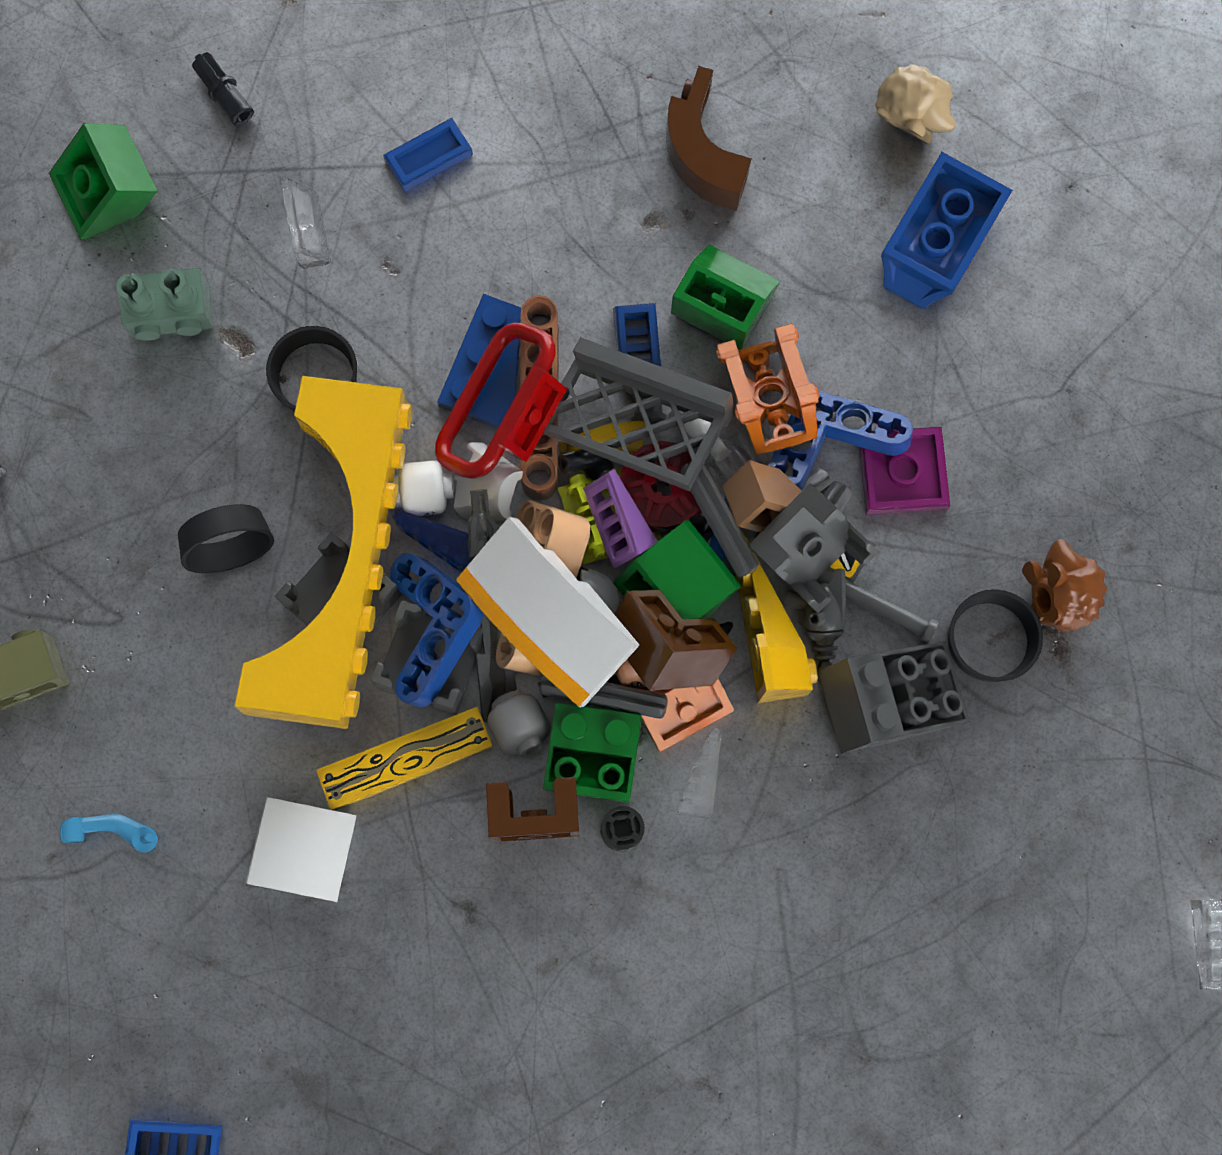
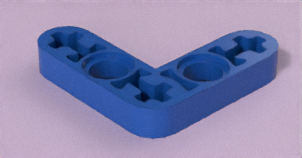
M819 391V403L815 404L816 408L821 409V411L816 412L817 438L810 440L812 445L806 450L800 451L788 447L774 451L768 466L778 468L785 474L788 469V461L793 463V476L788 478L802 491L825 437L895 456L906 452L911 446L913 426L911 421L902 414ZM833 412H836L835 422H830V419H833ZM791 414L787 424L793 428L794 432H803L804 428L801 419ZM855 416L861 418L865 424L863 427L854 430L845 427L842 422L848 417ZM873 423L878 424V427H875L874 434L871 433ZM892 430L900 432L895 438L887 437V435L892 433Z
M403 553L396 558L391 566L390 580L397 585L401 593L431 615L433 619L396 680L395 690L400 701L417 707H426L437 697L478 629L483 619V612L457 582L428 560L411 553ZM410 571L421 577L418 582L412 580L409 575ZM441 583V595L437 601L431 603L430 593L436 584ZM454 603L461 606V609L464 611L463 616L451 609ZM444 639L445 651L439 659L435 660L433 655L434 648L440 640ZM425 666L432 667L431 671L425 669ZM416 683L420 686L419 689L415 687Z

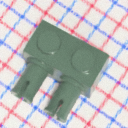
M173 268V271L167 269L157 273L140 275L131 273V276L124 274L118 277L116 290L120 300L121 324L132 338L150 341L160 338L162 334L170 333L192 336L201 333L204 329L213 328L210 285L201 268L183 270Z

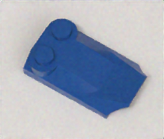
M941 152L882 251L881 257L884 268L883 286L885 289L922 309L943 297L952 295L1013 190Z

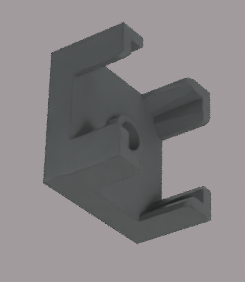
M811 483L749 544L818 613L832 600V596L816 580L845 551L862 566H866L879 553L846 520L847 517Z
M332 532L318 546L322 556L298 584L294 586L290 581H287L274 596L287 610L307 626L315 619L331 598L347 564L350 548ZM384 574L380 590H373L371 606L375 607L374 626L402 595L397 585Z
M401 600L394 618L397 629L384 663L378 661L371 678V682L377 689L397 695L395 690L396 680L433 619L432 616L425 614L421 607ZM478 627L437 697L428 705L429 707L457 715L476 664L475 653H480L483 645V629L481 627ZM444 639L440 640L434 648L433 655L435 660L439 659L445 651ZM426 665L425 669L431 671L432 667ZM417 683L415 685V687L419 689L420 686Z

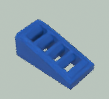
M656 303L615 306L613 308L617 351L627 354V352L649 350L650 358L641 360L661 367ZM646 319V326L625 328V321ZM626 336H648V342L631 344L626 342Z
M130 1119L125 1155H139L142 1131L151 1132L148 1155H158L161 1132L170 1133L167 1155H177L179 1133L188 1134L186 1155H195L198 1134L207 1135L204 1155H219L222 1125Z

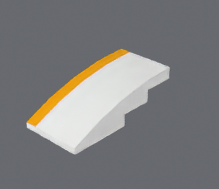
M508 517L456 579L501 633L548 680L579 707H584L639 646L638 642L587 582L578 581L554 551L543 549L517 518Z

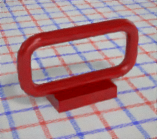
M518 322L505 325L496 332L438 434L435 442V456L442 467L461 477L476 479L491 472L505 451L524 462L528 461L567 390L564 385L548 373L555 359L556 348L550 334L542 329ZM515 339H521L538 346L539 353L482 457L475 462H469L452 454L451 447L507 345Z

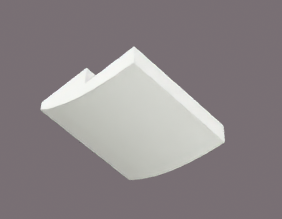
M266 797L245 884L337 902L357 815Z

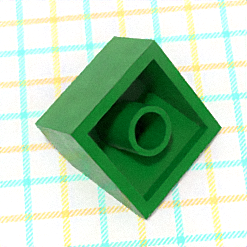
M83 123L49 171L50 178L80 239H89L139 216L158 192L125 125Z

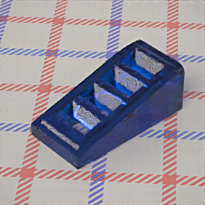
M400 509L394 511L392 518L400 531L462 573L473 560V557H468V533Z

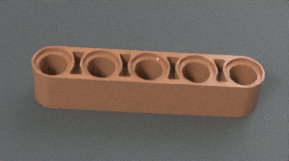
M532 296L522 305L521 323L542 329L553 338L556 345L555 359L548 373L559 381L557 306L547 296ZM540 314L550 319L548 323L541 326L530 322L532 317ZM523 340L520 342V387L533 366L529 359L534 354L539 353L538 346ZM558 416L553 425L558 426ZM552 437L544 444H537L527 462L520 460V469L523 471L521 479L522 489L533 500L542 501L549 499L554 495L558 487V440ZM537 470L545 471L551 476L548 482L542 485L531 483L528 477Z

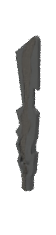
M487 489L470 491L472 512L468 520V557H473V559L499 529V526L490 515ZM483 613L481 628L483 629L482 642L484 653H475L481 716L483 721L487 723L494 701L506 693L515 691L517 686L513 671L500 668L497 665L496 650L501 631Z

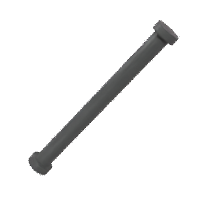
M756 532L753 540L760 534V532ZM826 570L816 581L819 584H829L833 579L834 573ZM845 579L846 599L919 635L921 642L929 643L938 626V621L932 618L927 621Z

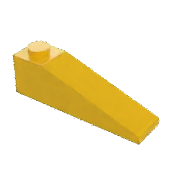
M759 563L754 572L743 577L736 575L737 581L741 584L738 591L757 702L762 703L808 696L813 690L812 684L818 682L814 658L807 659L806 648Z

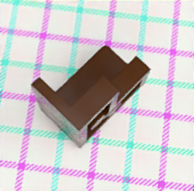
M661 590L627 591L614 614L639 644L638 648L627 660L649 691L711 686L716 682L737 650L735 644L714 618L683 620Z

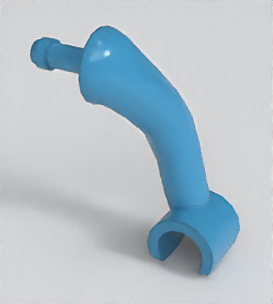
M116 813L94 817H72L63 821L60 825V839L63 843L85 842V833L108 831L121 836L138 852L145 853L154 849L158 841L157 833L154 829Z

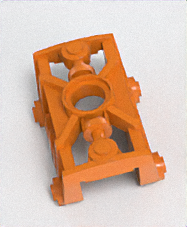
M793 323L774 328V342H765L741 349L739 352L735 340L717 345L716 354L718 361H721L722 365H727L738 400V404H735L736 409H734L736 419L740 421L741 425H746L756 454L781 450L817 438L815 404L819 403L818 398H820L817 386L814 387L813 382L809 383L796 346L799 338L797 327L793 326ZM778 352L782 367L775 377L773 370L767 368L770 364V354ZM747 361L751 369L757 371L754 375L755 382L746 377L742 362ZM769 391H777L782 394V398L773 404H767L760 400L761 396ZM788 413L801 419L804 428L803 432H794L790 425L785 424L789 418ZM766 418L771 426H776L773 430V438L767 442L764 441L761 428Z

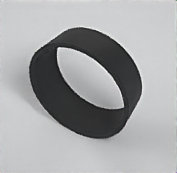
M305 326L294 329L276 342L268 356L266 376L269 387L276 398L294 412L296 406L289 403L284 397L280 388L279 378L282 365L287 357L302 346L320 343L338 349L346 356L351 365L353 374L350 382L357 383V360L349 342L332 329L321 326Z
M233 504L212 508L195 515L180 527L178 541L181 564L186 570L195 573H218L236 569L266 554L274 544V537L262 512L254 506ZM245 531L236 537L224 541L201 544L219 535Z
M984 590L969 596L955 611L948 631V646L953 660L967 675L986 682L1009 681L1022 676L1036 663L1043 646V630L1038 615L1024 599L1005 590ZM986 603L1003 606L1013 612L1023 624L1027 636V649L1022 662L1012 672L1001 677L986 676L973 670L961 658L954 640V627L958 618L973 606Z

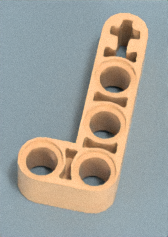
M532 500L525 501L519 508L516 518L522 522L543 549L554 551L577 579L590 536L589 521L585 517ZM501 633L496 648L497 665L500 668L535 676L543 675Z

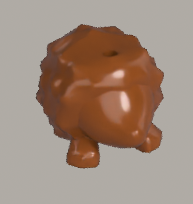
M1059 539L1051 545L1047 552L1043 568L1035 560L1024 564L1022 573L1031 584L1033 603L1031 607L1038 615L1041 624L1052 626L1058 631L1074 632L1081 627L1088 626L1092 621L1099 618V609L1105 604L1103 598L1107 591V586L1104 583L1106 573L1097 565L1094 559H1090L1085 555H1079L1072 550L1064 539Z

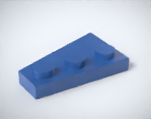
M486 294L482 295L438 398V407L452 411L496 332L505 325L515 322L521 323V307ZM515 339L507 345L467 418L498 429L517 394L520 339Z

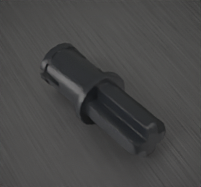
M206 52L202 55H196L192 68L208 88L209 98L219 103L235 126L248 122L254 115V110L236 88L237 82L234 77L227 76L212 54Z

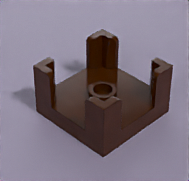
M576 777L557 778L554 780L555 815H547V809L521 811V817H514L513 793L509 790V785L506 782L486 783L489 838L496 843L580 837Z

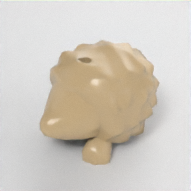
M914 64L907 67H897L891 75L884 79L878 88V99L875 103L876 114L881 116V119L910 133V135L921 142L929 145L932 141L931 132L944 133L950 132L955 128L956 121L952 117L950 101L953 97L952 86L949 81L932 74L927 67Z

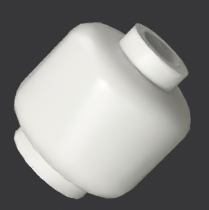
M438 461L405 463L402 469L399 470V474H395L393 483L398 484L396 508L402 507L407 516L441 514L447 507V499L455 498L453 474H444V469Z

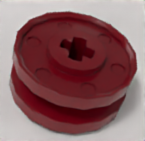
M666 441L657 442L660 450L678 444ZM651 443L642 446L631 455L640 458L654 453L655 449ZM688 451L664 459L667 469L681 474L682 466L690 462L691 458ZM659 461L656 462V463H653V464H656V465H658V466H661ZM623 466L620 479L653 534L667 535L684 521H690L692 517L702 514L691 491L671 485V493L663 496L661 491L657 492V483L662 482V480Z

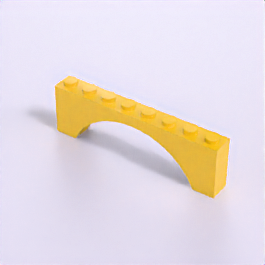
M302 376L294 416L302 431L317 440L332 455L344 472L353 508L351 548L340 582L329 601L315 619L298 635L278 649L243 663L235 707L244 715L348 729L350 717L355 718L357 716L360 703V692L355 691L358 674L363 675L365 673L368 659V650L363 648L365 633L372 632L375 622V607L371 606L373 590H380L383 579V566L378 564L381 549L388 548L391 527L390 524H386L388 509L395 508L398 497V484L393 483L396 468L402 469L405 460V444L401 443L403 429L409 430L412 422V404L407 403L402 388Z

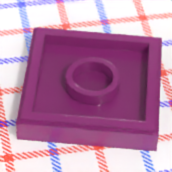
M942 427L913 428L911 446L906 452L895 456L859 447L866 515L948 510L951 506ZM892 430V433L887 435V437L895 438L900 432Z

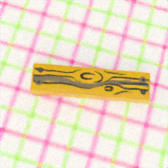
M475 707L319 768L316 772L330 810L335 811L492 749L493 745L478 707Z

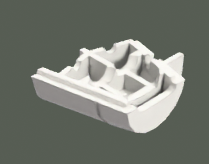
M477 442L467 444V448L473 452L470 462L480 459L488 446ZM501 457L494 469L483 477L469 479L454 476L453 480H457L454 509L461 517L469 520L472 512L470 491H478L479 521L483 536H486L487 530L481 518L479 489H487L489 510L493 520L506 521L508 517H511L510 503L516 483L522 479L523 471L504 457Z

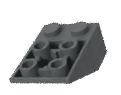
M946 641L851 657L818 671L841 754L970 722Z

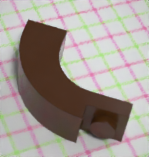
M698 65L694 80L686 79L681 98L671 96L666 128L668 154L676 173L694 193L715 205L737 211L749 175L752 158L723 150L706 136L701 125V118L711 91L714 70Z

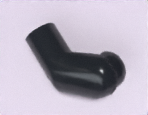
M582 449L562 453L558 456L559 468L563 474L583 470L592 480H597L614 468L611 460Z

